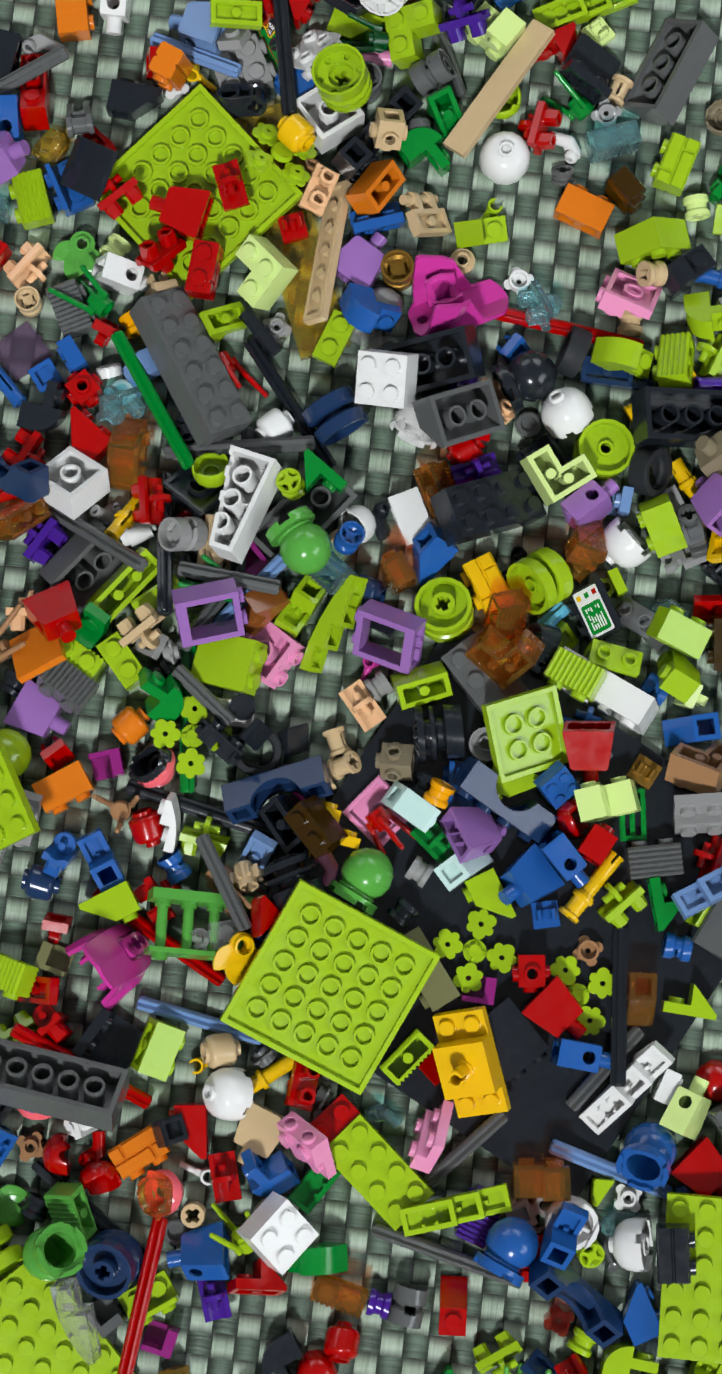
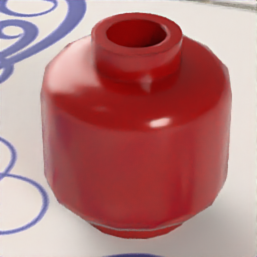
M471 439L448 446L449 452L445 455L452 465L464 464L471 461V459L483 456L482 449L485 446L480 440Z
M145 807L133 812L128 826L134 841L139 845L146 844L147 848L160 844V838L162 837L165 825L159 824L161 814H158V810Z
M337 1321L336 1325L327 1328L323 1351L329 1356V1361L348 1364L350 1360L357 1357L360 1333L352 1328V1323Z

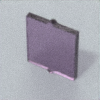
M27 321L0 341L1 366L9 371L16 382L29 374L27 372L29 369L53 356L43 343L42 336L37 335Z

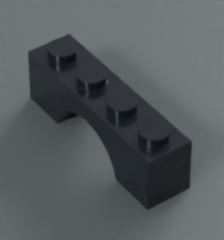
M405 85L384 108L403 110L405 121L407 122L424 103ZM370 123L355 135L330 162L348 181L380 150L374 147L373 138L369 137Z

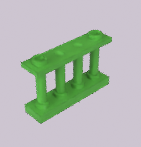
M152 887L148 891L147 902H155V906H157L155 946L149 945L144 949L143 954L151 955L153 960H167V957L213 961L218 950L220 912H223V909H227L220 893ZM244 896L250 903L251 900L254 898L251 896ZM242 903V905H243V907H244V909H245V911H246V914L248 915V913L251 912V909H248V908ZM171 904L181 905V909H183L181 948L165 947L168 907H171ZM197 907H207L209 912L207 951L191 949L194 910ZM234 925V934H235V933H238V930H237L236 926ZM243 941L239 942L238 949L243 947Z

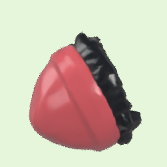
M152 741L137 756L132 757V764L129 765L130 773L128 775L145 788L162 787L167 785L173 778L176 756L170 748L166 746L157 748Z

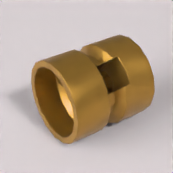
M395 249L389 251L381 261L382 278L388 288H392L395 291H403L408 289L413 283L414 262L412 257L403 250Z

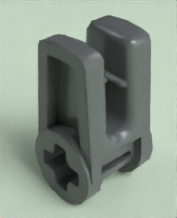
M84 101L81 105V111L78 112L73 103L67 104L65 119L69 138H75V135L85 133L95 135L90 101Z
M686 504L678 510L677 518L692 558L707 555L709 547L706 527L693 504Z

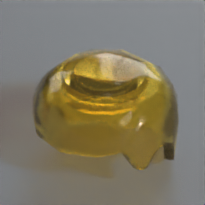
M60 126L57 127L59 131L50 128L31 151L38 160L45 164L48 162L53 164L62 160L68 152L70 139L68 133Z

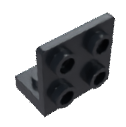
M581 33L558 71L571 87L596 105L608 99L613 89L608 85L620 67L621 62L587 34Z
M102 1007L71 1052L80 1058L84 1056L88 1060L127 1069L132 1062L143 1032L113 1010H107L105 1007Z

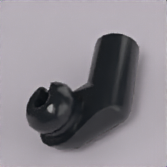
M386 501L375 504L372 509L377 525L375 535L379 541L390 537L385 522L391 507Z

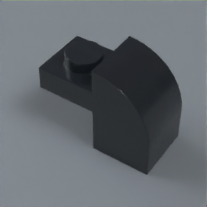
M700 244L684 256L681 255L667 266L668 278L661 287L670 301L691 288L694 281L716 267L717 263L703 244Z
M48 380L42 404L22 400L16 426L38 431H49L60 426L68 414V411L59 409V405L63 404L66 396V390L63 389L64 383Z
M291 1327L275 1335L267 1343L262 1357L263 1374H272L273 1372L275 1374H292L287 1364L303 1356L304 1350Z

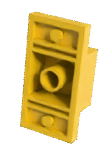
M480 1006L435 1013L432 1018L439 1043L432 1051L445 1100L454 1099L458 1118L508 1112L511 1109L486 1007Z

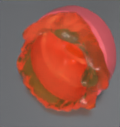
M168 1169L147 1171V1176L142 1178L137 1184L138 1190L136 1193L140 1208L144 1213L154 1217L157 1221H160L163 1216H169L175 1212L184 1196L183 1183Z

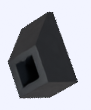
M129 78L112 79L106 105L108 116L128 121L137 120L164 102L163 88L150 82L144 85L138 84Z

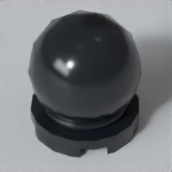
M535 350L518 353L511 359L508 367H505L502 363L491 367L493 379H499L502 386L501 390L508 401L511 402L514 414L524 409V400L535 402L549 395L557 379V371L553 361L543 352Z

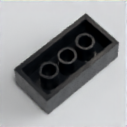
M474 324L462 325L376 348L377 350L419 354L416 393L486 376Z
M644 386L631 394L635 446L696 448L695 444L699 437L705 435L711 438L722 430V390Z
M524 468L450 486L430 497L447 547L527 526L547 515L541 497Z

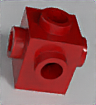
M84 368L81 372L79 370L75 371L67 378L68 382L65 384L68 393L65 395L74 406L79 404L81 408L87 410L96 406L104 396L100 388L103 383L94 372L89 374ZM85 384H87V388L85 390H79Z
M517 954V965H512V982H517V987H523V992L538 993L539 987H546V982H550V965H545L544 954ZM529 969L535 970L533 978H528L527 976Z

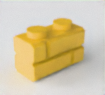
M491 552L462 565L461 569L463 572L459 575L466 588L471 587L474 593L471 599L477 611L482 609L485 615L513 601V596Z

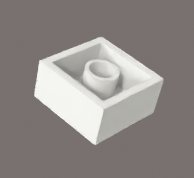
M667 1068L660 1074L651 1098L669 1105L676 1089L683 1083L682 1075Z

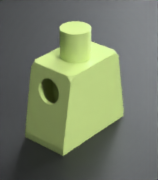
M695 1075L689 1089L679 1085L659 1124L696 1141L711 1105V1100L703 1097L709 1081Z

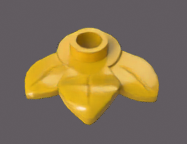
M245 932L235 933L230 938L229 944L220 947L213 958V969L224 970L226 977L233 985L240 983L258 952L252 936ZM243 941V947L238 949L239 942Z

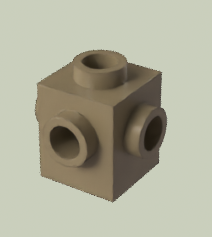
M383 742L381 753H376L375 768L380 769V778L392 782H412L415 766L414 745L401 744L399 742Z

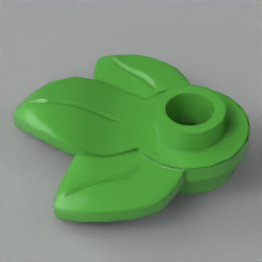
M78 231L72 235L70 240L61 241L55 247L52 258L56 261L64 262V273L68 280L72 278L76 280L84 274L80 268L81 265H85L89 272L92 273L95 260L102 255L95 249L93 236L86 231ZM80 239L86 240V248L80 249L77 243Z
M6 1184L0 1187V1226L8 1224V1226L13 1227L24 1223V1215L20 1213L21 1208L18 1205L28 1195L24 1188L15 1184Z

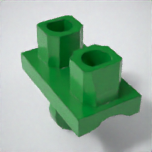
M436 822L426 833L418 828H415L410 833L439 864H442L455 854L446 834Z

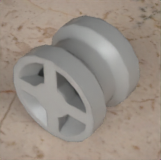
M381 670L375 673V677L362 681L376 703L381 701L382 696L385 694L390 695L394 692Z
M417 855L404 877L408 880H415L417 885L423 888L436 866L432 863H425L423 858Z

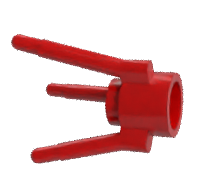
M227 351L218 353L237 388H241L242 385L234 374L236 369L265 398L268 397V393L238 363L235 357H230Z
M380 805L365 816L368 821L365 826L370 831L378 850L386 855L376 829L379 833L385 830L399 849H404L402 842L389 827L392 824L389 819L408 835L413 830L397 818L389 808L384 809Z

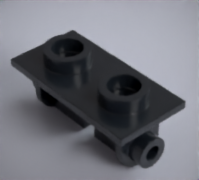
M204 718L202 722L206 725L200 724L194 731L198 734L197 738L210 749L218 742L220 747L215 753L228 765L231 763L235 766L241 759L238 754L243 756L248 752L244 747V741L236 735L231 736L224 730L226 728L225 725L217 718Z

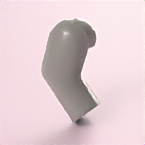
M36 34L23 41L22 50L26 54H35L43 50L49 52L60 46L61 43L43 34Z
M118 501L108 504L105 508L94 505L90 509V515L100 522L110 525L114 521V515L117 511L122 510L124 506Z

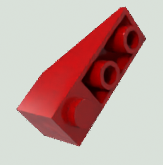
M46 53L21 55V67ZM48 71L20 86L19 109L24 131L50 130Z

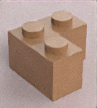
M714 741L706 751H702L680 742L670 753L664 780L673 783L677 787L686 788L698 794L720 792L722 789V743Z

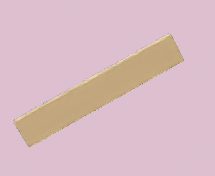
M535 19L530 22L445 139L443 144L446 148L464 159L467 157L555 36L553 29Z
M348 180L336 183L322 215L303 322L308 326L328 320L349 206L345 195L352 187V183Z

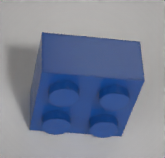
M70 335L56 342L58 346L56 350L63 361L66 360L64 363L71 374L78 370L81 372L84 368L86 371L90 370Z
M558 760L533 781L548 803L556 810L574 795V790L581 789L566 766Z

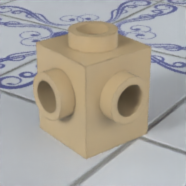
M377 107L375 122L371 121L369 126V137L373 138L374 147L383 151H400L402 141H406L408 126L406 125L403 110Z

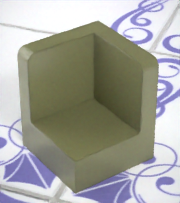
M46 940L42 942L34 966L61 977H66L75 954L68 956L65 947Z

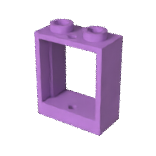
M234 577L171 590L183 648L245 635L244 625L248 624L245 608L241 609L240 603L245 602L242 587L236 586ZM226 599L232 600L235 619L190 628L187 607Z
M369 599L363 606L358 607L354 617L355 621H357L356 629L351 639V642L354 643L352 654L409 675L420 664L427 619L373 599ZM371 620L405 633L402 653L368 641Z

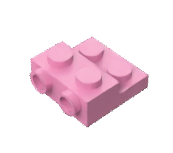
M615 267L612 276L606 275L595 301L599 302L597 308L610 316L622 318L624 311L627 310L635 317L649 320L663 288L653 285L642 287L638 284L636 276Z
M272 621L256 636L249 635L248 632L244 636V638L257 640L268 645L267 660L263 664L260 674L261 682L273 689L277 686H283L289 677L287 672L292 665L296 666L302 661L303 651L306 647L274 625Z
M443 1100L439 1109L434 1108L433 1111L426 1109L422 1118L417 1117L413 1128V1133L416 1134L415 1141H411L407 1156H410V1168L430 1174L445 1147L454 1106L453 1102Z
M291 1111L276 1123L280 1143L286 1149L291 1148L292 1153L298 1160L307 1162L316 1174L321 1173L328 1180L336 1174L328 1138L294 1111Z

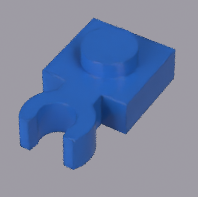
M50 358L27 371L41 394L46 391L48 380L63 381Z

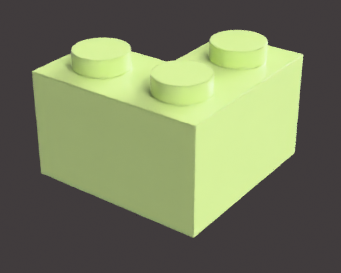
M485 1L477 11L488 8L490 10L491 16L486 18L488 28L486 34L472 38L469 25L465 26V33L469 42L475 46L480 45L486 50L485 53L491 60L495 62L498 60L501 63L525 31L526 23L507 7L500 13Z
M249 234L235 253L251 270L237 292L253 308L269 311L299 270L266 237Z
M549 444L519 461L546 506L555 503L597 477L585 454L561 466Z
M619 776L610 779L611 784L601 785L600 782L596 781L580 784L581 789L574 790V795L581 822L593 823L642 811L635 781L626 779V776Z

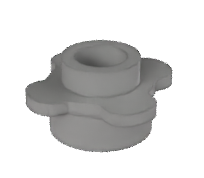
M606 99L599 103L596 110L591 112V118L593 121H599L605 129H609L613 126L617 116L621 115V108L612 105L609 99ZM605 111H608L607 116L604 115Z
M281 312L276 313L275 317L271 319H264L262 321L264 325H269L271 328L269 331L277 341L285 336H289L292 332L291 326L287 325L285 321V315ZM276 325L279 326L278 330L274 328Z
M168 639V643H166L162 650L163 658L166 664L172 663L177 666L179 665V659H182L181 648L175 640Z

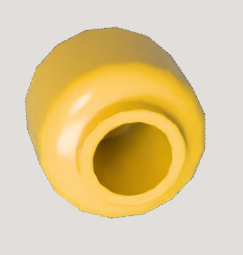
M298 113L284 116L277 125L279 128L277 132L278 140L293 153L308 151L316 140L315 127Z

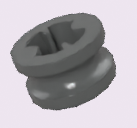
M556 165L551 168V173L554 175L551 178L552 184L567 186L568 183L572 184L574 182V176H572L574 167L570 165Z

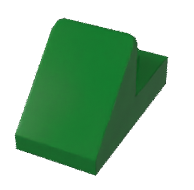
M450 85L426 97L427 112L434 118L443 141H445L462 117Z
M308 448L304 451L306 493L322 478L321 484L331 493L337 491L341 495L348 487L347 482Z
M89 602L83 610L81 618L82 627L75 631V640L89 650L94 648L106 638L111 616L92 602Z
M660 877L648 878L646 881L655 931H664L678 912V909L673 901L664 903V897H667L665 881L661 882Z

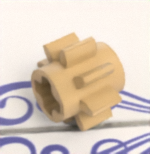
M249 860L236 863L233 867L234 872L228 874L233 886L237 890L239 889L241 893L254 892L259 887L258 881H263L258 864H253Z

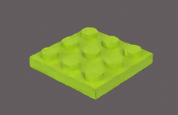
M549 684L481 705L494 771L498 774V783L502 784L548 769L557 760L562 764L569 762L563 739L564 722L556 685Z

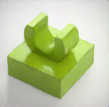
M617 567L607 571L605 574L606 578H601L603 584L609 586V592H607L609 597L614 594L615 598H618L628 592Z

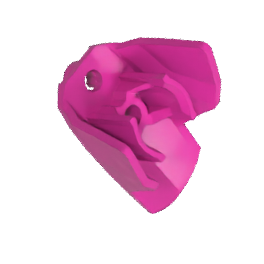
M417 255L415 257L412 283L413 303L407 314L416 337L462 325L474 324L476 327L505 315L509 306V298L496 282L488 279L471 284L458 267L455 259L443 255Z
M125 924L98 929L65 947L68 956L83 950L85 955L82 956L79 962L80 965L90 961L103 980V983L97 987L98 991L111 990L101 1001L107 1010H112L140 983L146 969L151 964L150 955L143 954L144 949L149 946L147 938L139 931L133 932L134 929Z

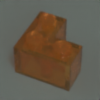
M117 416L107 450L110 488L131 491V485L138 482V477L146 476V467L142 466V460H146L147 446H150L152 431L148 430V420Z
M490 624L475 637L465 656L504 690L536 664L546 645L527 628L513 640L509 641Z
M524 1157L518 1158V1162L512 1163L514 1198L571 1201L570 1167L560 1157H546L545 1162H534V1158Z

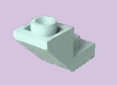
M398 781L393 783L380 801L424 833L435 824L437 817L441 813L432 804Z
M454 854L436 867L434 872L448 891L451 892L469 877L477 875L493 863L494 860L487 854L460 864Z

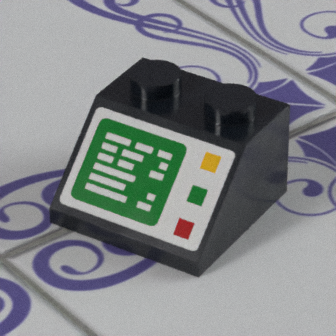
M601 578L567 597L569 602L566 603V606L568 607L571 617L576 616L580 625L576 627L582 641L587 640L588 645L593 638L602 640L617 633L623 627Z

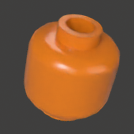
M126 706L112 719L113 727L110 730L124 745L126 743L134 745L150 731V726L147 723L150 717L147 716L141 707L135 710L131 706Z

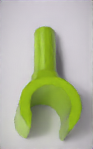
M496 198L490 199L486 206V211L478 219L499 216L503 205L499 209L494 210L491 206L495 203Z

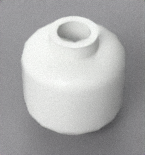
M273 408L257 420L255 432L259 439L291 437L294 433L292 424L295 421L287 410L282 412L277 408Z

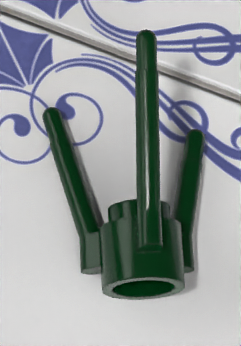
M349 12L347 14L349 18L371 28V30L364 33L363 41L339 40L343 44L360 46L355 47L360 53L385 52L389 43V35L386 31H382L383 25L374 24Z

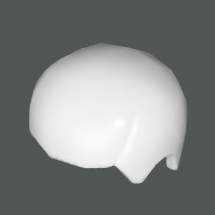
M352 505L340 515L341 526L345 522L355 521L364 528L365 538L362 543H366L373 537L377 525L375 516L370 509L361 505Z

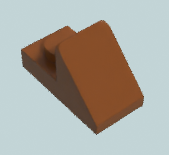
M281 587L278 595L258 591H250L244 594V598L248 602L244 607L248 624H245L244 627L249 635L256 636L291 602Z

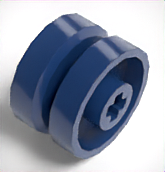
M350 386L341 387L315 401L302 413V418L307 426L317 428L313 436L322 448L346 438L369 420V416L362 406H354L355 393Z
M107 1229L100 1231L88 1243V1250L85 1252V1258L82 1263L83 1267L76 1273L79 1284L88 1294L97 1299L111 1300L120 1297L126 1292L132 1282L139 1276L143 1262V1252L140 1244L132 1235L123 1230Z

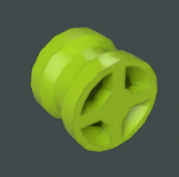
M286 468L277 475L276 486L286 499L297 500L304 495L306 483L296 469Z
M597 1240L591 1244V1249L586 1250L582 1247V1249L576 1250V1257L586 1268H595L604 1260V1249Z
M575 1325L573 1329L574 1335L572 1339H568L566 1346L576 1353L590 1358L592 1354L591 1348L593 1344L597 1343L584 1333L583 1327Z

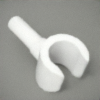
M183 1161L180 1162L179 1168L199 1176L204 1185H212V1182L203 1179V1175L210 1172V1167L200 1169Z

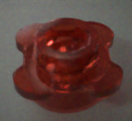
M552 1305L549 1308L550 1314L548 1319L543 1322L544 1328L546 1330H553L559 1336L564 1337L569 1332L570 1322L574 1321V1314L571 1311L566 1312L560 1309L558 1305ZM558 1318L561 1319V1322H560V1323H557V1322H556V1320H557Z

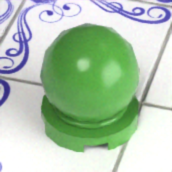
M303 506L287 513L290 518L281 525L276 521L268 529L266 537L271 546H280V555L287 567L295 573L308 575L317 573L328 564L332 543L328 533L321 526L312 524L315 519L314 513L307 506Z
M374 848L358 849L353 851L344 860L341 868L342 880L337 882L332 879L327 888L373 916L378 908L372 904L374 902L373 899L383 896L391 886L393 879L392 864L389 858L380 850Z
M57 1222L37 1229L27 1238L22 1251L23 1264L31 1276L51 1282L76 1274L83 1267L82 1263L88 1247L86 1239L79 1228L72 1227L64 1222Z

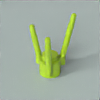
M211 1203V1207L232 1231V1243L214 1233H210L209 1237L233 1250L238 1256L252 1253L253 1249L236 1232L240 1227H236L216 1203ZM245 1211L244 1214L247 1220L251 1215L249 1211Z

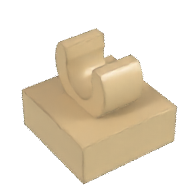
M161 272L158 276L160 282L155 280L153 274H150L146 279L149 289L144 296L179 287L176 279L168 280V276L164 272Z

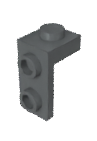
M627 596L623 597L615 608L622 625L640 635L650 648L659 652L665 644L646 635L655 613Z

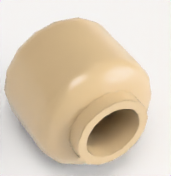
M227 1032L208 1035L204 1042L200 1044L202 1062L211 1069L234 1066L237 1056L241 1055L239 1040H235L233 1035Z

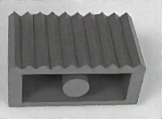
M75 278L51 287L85 304L83 299L88 298L83 284L77 285ZM48 288L45 289L64 338L70 335L72 339L95 331V329L91 328L96 318L95 315L91 317L86 311L48 292Z
M67 660L41 673L36 682V685L39 686L38 690L48 698L52 696L60 702L59 705L67 713L74 712L76 715H79L100 686Z
M673 838L657 839L658 845L647 846V841L631 842V847L625 848L628 880L684 874L681 843H674Z

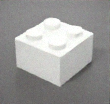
M316 87L296 99L297 113L315 127L316 140L314 145L321 155L364 129L365 114L361 108L349 113L336 112L326 106Z
M377 349L358 350L355 403L401 409L413 407L412 402L415 401L419 354Z
M71 446L45 464L49 466V495L40 499L73 520L110 492L108 469Z
M274 1191L236 1231L268 1267L282 1276L319 1235L288 1199Z

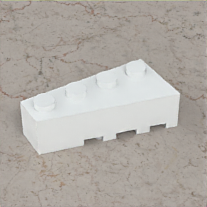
M230 445V460L225 468V483L223 490L220 491V505L218 512L215 513L209 546L219 557L242 565L278 489L276 477L284 469L274 458Z
M566 646L564 647V649H566V650H568V651H570V652L576 654L577 656H580L581 658H583V659H585V660L588 661L587 658L583 657L582 655L578 654L577 652L571 650L570 648H568V647H566ZM604 669L607 673V678L594 701L590 703L597 706L596 709L606 716L610 717L611 715L625 727L644 735L660 710L656 699Z

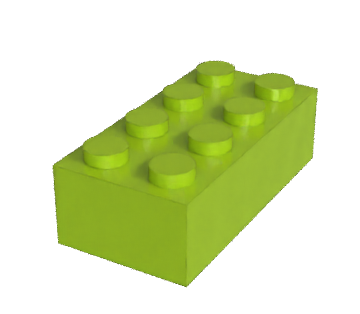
M361 1112L329 1143L336 1169L394 1231L402 1225L399 1209L424 1203L434 1194V1190L413 1168L409 1167L410 1164Z

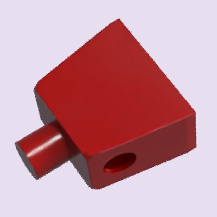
M170 186L166 198L152 195L149 209L160 213L159 222L162 226L174 229L176 234L194 242V239L202 240L215 197L208 190Z
M68 580L22 600L28 619L47 641L61 638L62 642L69 643L76 638L75 631L82 627V622Z
M565 721L562 733L571 770L583 771L584 782H597L599 780V771L608 770L616 721Z
M558 974L546 984V987L541 989L521 1012L556 1038L566 1030L575 1040H578L587 1031V1028L577 1019L583 1012L582 1006Z
M702 1135L671 1166V1174L700 1195H711L714 1192L717 1196L722 1197V1157L712 1142L705 1135Z

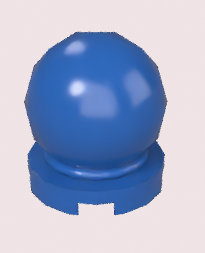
M643 1122L634 1126L627 1134L624 1148L621 1149L616 1161L617 1173H621L628 1180L627 1185L640 1191L651 1192L654 1187L661 1185L664 1187L671 1173V1165L677 1156L675 1137L658 1122Z
M517 1216L505 1217L496 1221L488 1230L485 1239L487 1251L482 1253L477 1250L472 1260L520 1288L525 1279L520 1275V1270L528 1267L537 1256L539 1248L538 1235L534 1227L526 1219Z

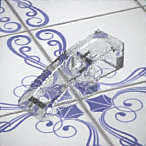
M77 1277L58 1279L50 1286L53 1305L58 1319L78 1354L88 1365H93L101 1356L93 1302L83 1303Z

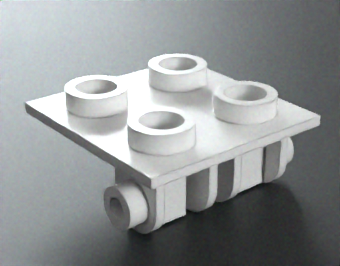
M317 29L306 32L302 37V41L292 48L293 68L303 70L304 72L301 75L306 81L313 80L311 69L315 57L326 46L342 43L339 40L341 34Z

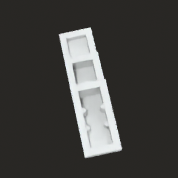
M655 1040L626 1067V1086L613 1087L609 1084L579 1115V1118L599 1135L634 1103L635 1099L653 1084L660 1074L673 1064L675 1058Z

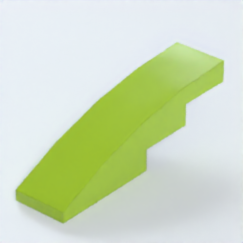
M554 0L533 9L532 12L535 20L555 30L571 22H574L576 25L589 22L599 16L603 17L637 4L639 1Z
M350 574L335 593L312 633L299 669L322 674L328 650L338 651L344 628H354L356 622L354 619L355 613L361 605L368 582L367 578Z
M502 1183L399 1209L404 1235L408 1237L458 1226L461 1223L484 1219L486 1216L510 1212L513 1208L507 1183Z

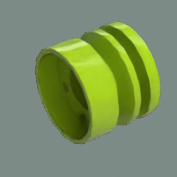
M336 43L326 46L317 54L312 63L311 74L319 95L326 106L336 112L349 113L358 110L366 104L371 96L373 83L365 60L357 48L349 44Z

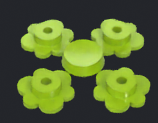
M258 123L257 127L253 128L252 134L258 138L260 144H267L272 147L271 155L261 149L249 150L245 155L248 160L247 165L250 168H254L257 173L264 174L266 170L271 171L273 169L272 162L274 158L279 162L286 163L281 174L285 177L288 185L304 187L311 178L310 174L305 171L302 165H296L290 161L293 155L299 156L301 160H307V158L314 159L317 155L314 149L315 145L313 144L306 152L293 153L280 141L278 142L277 127L274 124Z
M193 696L191 698H183L184 706L181 716L188 718L191 724L187 725L182 732L175 728L176 724L174 721L166 722L164 719L157 720L155 728L150 731L151 737L154 738L153 743L157 748H163L164 746L172 748L175 744L174 741L179 740L181 737L183 744L189 747V749L185 753L178 755L177 759L179 762L176 765V771L179 774H185L189 779L195 775H202L205 771V766L202 764L205 761V757L201 754L198 755L195 749L203 742L197 738L198 734L194 731L198 727L195 724L199 723L200 719L208 717L207 709ZM194 706L197 708L196 711L192 710ZM229 725L224 730L233 736L231 734L232 728ZM163 732H167L166 737L163 736ZM217 742L211 750L216 751L220 744ZM189 761L193 762L192 766L188 765Z
M485 909L469 913V923L466 928L472 932L475 939L466 942L464 947L463 943L459 941V934L457 932L451 933L448 929H442L438 937L433 939V945L436 946L435 952L440 954L441 958L446 956L448 959H453L455 953H460L463 950L465 959L470 962L464 967H457V975L453 978L454 985L461 988L463 993H469L470 990L479 991L481 989L482 983L480 980L483 978V973L477 970V966L474 963L481 962L485 956L491 962V969H499L501 973H508L511 970V965L517 962V958L514 956L515 949L512 945L506 944L503 946L501 943H496L494 949H490L487 952L485 944L480 941L485 935L491 936L493 934V927L497 923L495 916L488 915V911ZM445 943H450V946L446 947ZM499 956H504V960H500ZM467 976L471 977L470 981L466 980Z
M558 956L556 963L550 966V973L553 976L558 974L566 985H571L568 987L583 1008L582 1014L577 1018L587 1028L583 1035H588L589 1033L597 1035L599 1028L605 1026L606 1020L600 1015L599 1008L594 1007L591 1009L589 1006L584 1005L589 1000V992L597 994L601 999H604L607 995H612V974L605 967L599 968L597 973L590 974L589 979L591 982L588 984L587 989L582 984H574L576 976L580 974V968L576 966V958L573 956H567L566 958ZM563 968H567L568 971L563 972ZM601 981L605 982L603 986L600 985ZM589 1018L592 1019V1022H591V1023H588V1022H587V1020H588Z

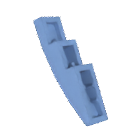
M722 866L697 879L695 883L672 894L671 898L684 920L722 900Z

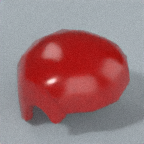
M568 799L558 808L556 814L557 824L565 836L573 839L584 837L585 833L581 834V832L589 828V823L581 822L576 799Z
M711 1059L701 1065L695 1075L709 1081L703 1097L713 1102H718L722 1100V1061Z
M58 1132L53 1134L45 1143L42 1151V1160L45 1168L49 1172L61 1176H68L71 1169V1161L64 1156L65 1151L71 1149V1146L65 1141L68 1136L67 1133Z
M97 1160L91 1162L80 1172L79 1183L81 1182L84 1191L86 1187L91 1195L113 1191L122 1184L116 1166L109 1161Z
M320 1349L307 1351L300 1357L296 1366V1374H338L335 1363L329 1361V1356Z

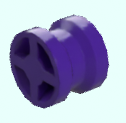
M371 1288L365 1315L371 1316L376 1314L381 1319L386 1320L393 1293H380L377 1289Z

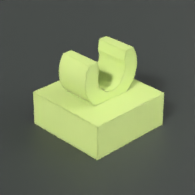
M601 16L581 29L579 35L581 33L587 34L601 47H605L616 37V34Z
M700 685L686 704L676 698L673 704L686 709H693L694 706L704 708L709 698L700 694L703 685Z

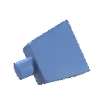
M190 1L187 3L183 15L171 14L169 29L178 31L181 42L220 56L221 51H219L216 41L226 28L210 27V1Z

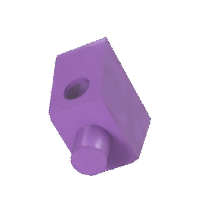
M0 131V185L20 173L26 162L25 156L30 154L28 142L26 140L15 142L7 131Z
M375 232L368 241L356 235L340 250L336 276L347 285L350 282L373 288L381 273V261L384 254L380 250L386 244V238L378 232Z
M713 473L709 478L702 476L696 481L695 487L698 491L692 496L691 502L704 525L722 537V476L718 473Z
M608 478L600 486L593 479L560 503L565 521L583 539L613 509L610 497L620 488L611 478Z
M28 680L3 722L43 738H47L51 730L64 736L69 730L71 722L60 716L63 709L60 707L59 702L52 696L50 698L44 696L38 690L39 686L32 680Z
M450 807L439 821L460 864L490 854L507 832L506 827L497 821L494 822L491 814H486L478 807Z

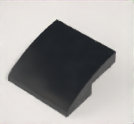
M77 135L59 184L99 202L119 153Z

